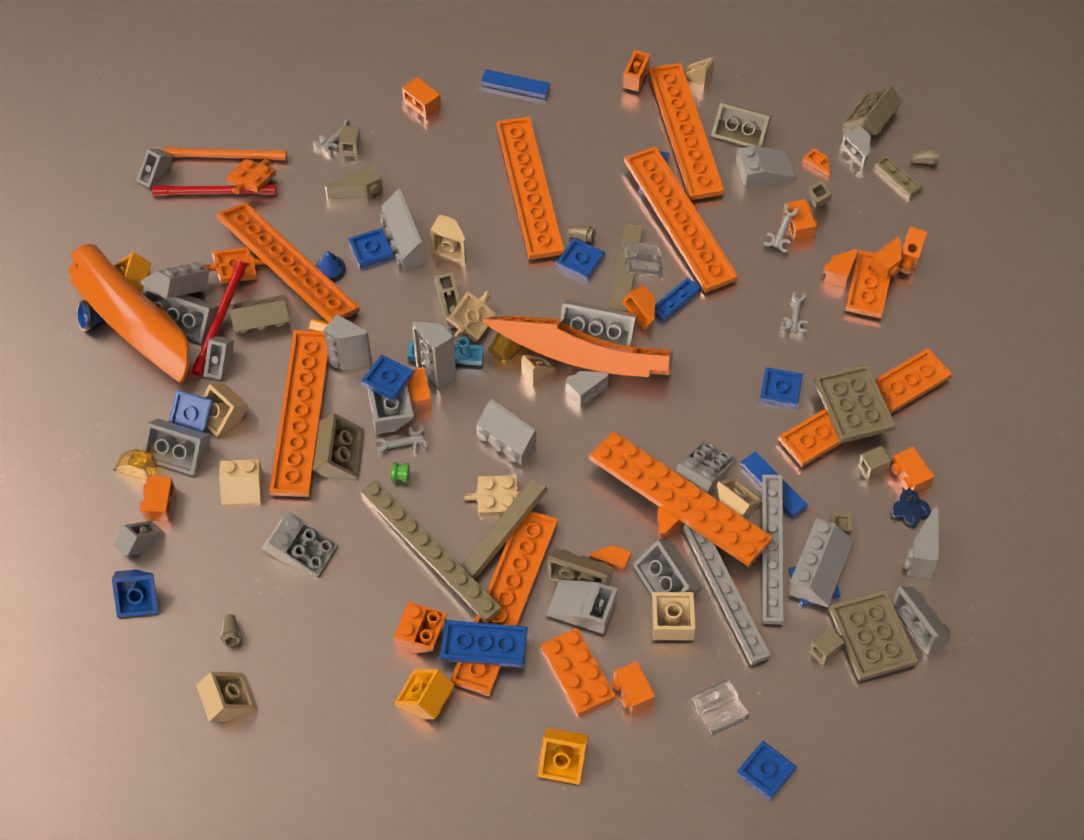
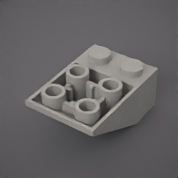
M703 440L678 463L675 472L711 495L717 488V483L722 481L733 466L736 458Z
M288 511L281 517L262 549L276 559L318 577L338 544Z
M559 580L546 616L604 634L617 601L618 589L599 582Z

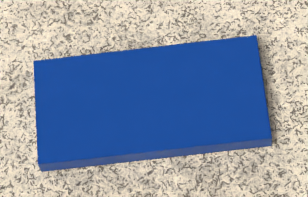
M445 620L440 659L441 661L524 668L528 627Z

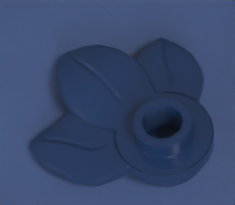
M910 489L903 491L900 494L899 501L895 502L892 506V517L900 518L903 516V519L911 528L916 527L921 517L928 518L931 513L928 503L919 499L918 494ZM907 496H911L913 501L909 502Z

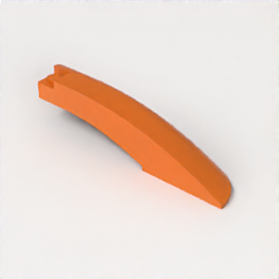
M85 244L75 249L70 255L74 261L68 273L71 276L70 282L78 292L126 341L176 381L183 383L189 368L190 361L187 360V351L190 348L188 340L179 326L165 310L159 308L134 287L112 265L96 245Z
M496 316L483 319L484 324L510 340L544 356L567 364L600 372L649 377L650 374L670 375L673 350L634 347L603 340L563 323L564 319L531 316H500L498 319Z

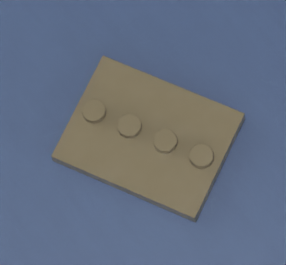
M868 364L814 377V384L840 443L895 430L896 425Z
M887 590L829 606L828 610L838 633L843 637L844 647L859 681L918 664L919 661Z

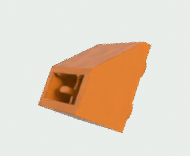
M408 601L394 635L395 648L411 653L433 651L447 613Z

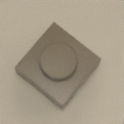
M832 512L831 523L836 524L847 535H851L852 514Z

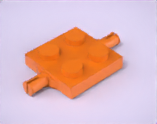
M266 158L261 163L245 159L227 175V182L236 185L232 189V192L236 193V195L244 189L258 193L276 175V169L268 167L270 161L269 159L266 160Z
M244 247L213 251L214 264L203 265V267L209 269V272L215 271L218 274L220 283L224 284L229 283L237 261H243L247 264L240 281L257 279L255 266L266 264L260 258L254 259L250 254L249 248Z

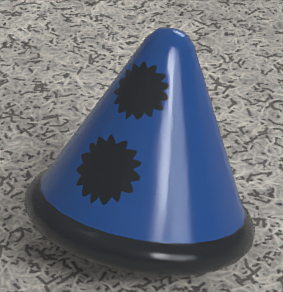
M326 251L316 264V267L331 281L340 278L346 268L344 261L330 251Z
M82 300L79 303L77 318L79 326L83 331H89L104 320L87 301Z

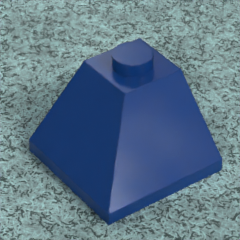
M137 569L115 571L112 577L117 618L159 613L153 573Z

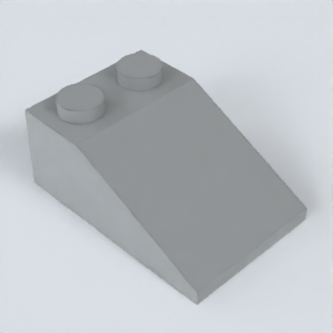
M759 146L737 149L736 165L745 189L796 180L786 151Z
M939 507L933 508L914 539L912 547H908L907 557L904 558V569H907V577L931 579L939 561Z

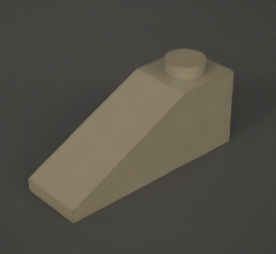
M371 164L325 185L326 197L328 199L368 197L383 190L382 178Z
M453 272L436 275L433 279L445 320L460 301ZM446 320L448 329L456 328L453 324Z

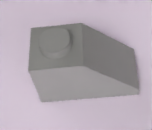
M858 126L844 134L841 146L862 167L866 166L871 136L868 131Z
M147 149L136 181L148 188H152L168 172L173 156L160 149Z
M219 336L209 339L203 376L219 380L223 379L232 359L234 340Z
M579 371L567 378L565 381V392L581 406L608 386L609 374L606 372Z
M152 521L127 524L123 526L114 545L126 556L141 554L158 540L164 532Z

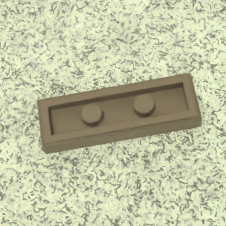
M888 155L874 162L873 167L909 199L922 191L923 186Z

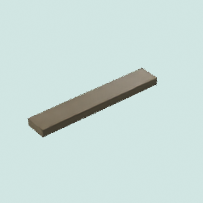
M625 223L609 309L628 312L622 301L632 291L643 230L642 225Z
M531 479L462 563L461 567L473 579L479 576L548 491L546 485Z

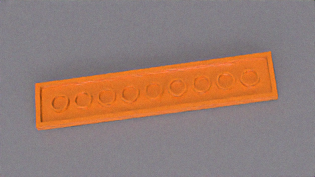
M675 63L648 68V74L689 199L695 200L724 195V188L682 64Z
M530 116L496 121L497 132L528 259L534 260L562 255L564 247Z
M655 146L625 157V164L705 293L738 281L737 273L657 147Z
M246 202L218 212L217 219L328 323L336 315L345 319L359 313L360 307Z
M294 330L269 491L272 496L310 497L328 365V354L323 331Z
M927 348L876 378L875 381L890 414L951 379L952 373ZM826 409L779 435L778 438L801 467L842 444L838 440Z
M614 431L589 455V460L748 567L773 539V536Z
M531 511L507 540L487 589V593L501 607L502 611L491 619L488 624L518 626L557 527L558 519ZM478 615L476 616L474 622L485 623ZM458 662L451 681L455 686L490 697L502 666Z

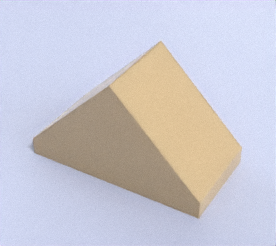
M713 57L690 64L684 71L686 79L704 87L712 77Z
M523 355L521 358L522 374L532 385L556 369L545 356Z

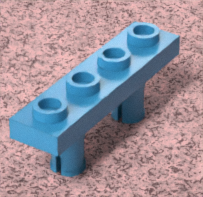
M467 337L459 338L458 344H454L455 364L482 366L484 346L469 345ZM409 341L408 361H416L414 341Z

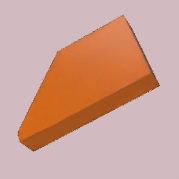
M813 148L803 158V162L825 176L830 177L831 170L828 156Z
M612 545L590 553L589 558L597 562H605L611 567L624 572L631 557V552Z

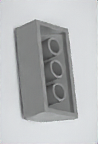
M399 189L381 206L382 214H380L382 224H386L385 232L387 237H391L390 244L392 250L397 252L395 256L398 265L401 264L403 270H408L424 265L423 245L402 191Z
M143 287L142 294L159 308L165 310L183 331L188 340L203 344L219 306L189 295L166 299L147 287Z
M569 300L563 302L560 319H564L563 323L579 331L603 340L631 346L638 314Z
M414 321L412 323L416 367H424L426 378L439 391L456 380L457 368L455 365L454 334L442 324Z
M816 518L790 581L789 595L829 607L854 540L836 524Z

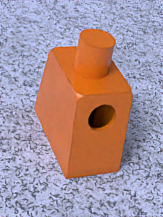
M913 227L909 228L901 251L900 271L902 273L909 274L911 269H916L927 231Z

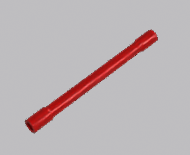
M266 184L258 193L244 189L239 194L276 195L277 187L276 184ZM153 185L152 195L234 194L232 189L236 185Z
M237 261L231 279L204 344L192 367L191 373L193 375L202 376L205 368L208 341L216 337L239 281L242 279L247 264L243 261Z

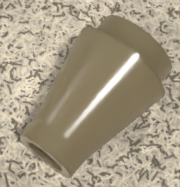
M930 148L912 154L913 164L934 165V163L939 162L938 149Z
M591 226L570 227L568 237L576 238L589 244L594 242L596 230Z
M228 614L223 617L221 640L226 646H235L240 642L241 633L235 615Z

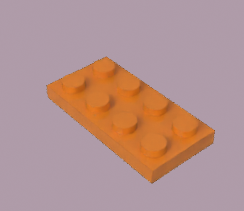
M859 250L845 311L881 319L890 277L884 279L870 267L875 253Z
M578 628L540 644L544 656L578 717L615 700L613 690Z

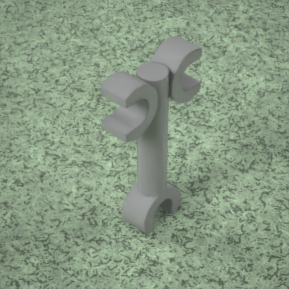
M348 119L343 122V126L350 125ZM341 129L327 141L325 136L319 135L321 142L313 140L314 147L326 151V155L332 157V151L330 150L339 151L335 142L340 138Z
M789 204L784 208L786 215L777 236L775 237L774 234L767 233V236L772 238V242L767 243L764 241L763 243L766 247L773 246L780 249L782 253H788V250L783 249V245L785 243L791 245V241L783 238L792 217L798 214L797 207L794 212H788Z
M795 291L792 293L791 300L794 303L792 320L786 317L782 318L781 324H786L787 326L781 325L780 332L788 333L791 331L797 332L801 336H806L807 329H802L801 327L807 328L808 322L805 320L799 321L801 305L805 302L806 293H803L802 298H797Z
M419 425L420 430L418 432H414L412 427H409L411 437L387 442L384 439L375 440L376 446H383L377 449L378 455H384L388 449L413 444L415 453H418V446H423L424 450L427 451L428 445L423 439V426Z

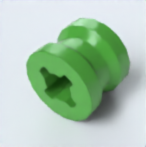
M393 462L391 481L402 480L404 483H408L409 463L400 465L397 462Z

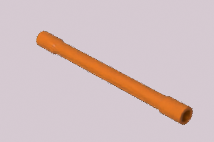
M165 147L164 152L170 154L173 158H266L277 161L287 160L286 150H227Z

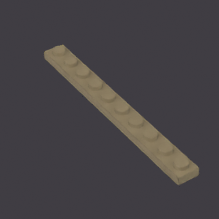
M374 480L360 491L361 495L485 623H488L502 611L494 599L377 480Z

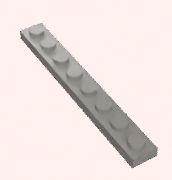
M762 475V530L773 536L771 543L762 552V624L783 625L782 475Z
M683 526V531L750 665L770 659V653L714 543L689 526Z

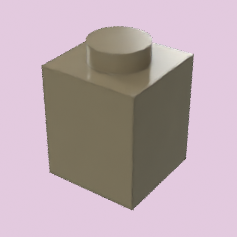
M342 126L339 138L340 153L358 154L361 140L359 127Z
M823 179L807 188L806 195L815 209L831 201L832 193Z
M880 446L861 454L858 465L866 477L871 479L889 470L891 457Z
M830 627L812 641L810 651L825 664L842 651L844 645L843 637Z

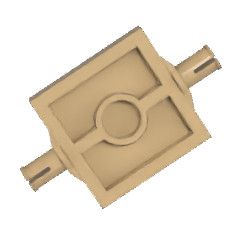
M467 291L446 319L458 329L454 334L455 341L458 342L459 338L466 335L474 342H477L488 327L483 323V319L496 316V313L486 304L491 297V294L487 295L489 292H484L482 297L478 298Z
M517 475L478 476L476 492L464 493L465 501L476 500L479 515H503L521 493L517 486Z

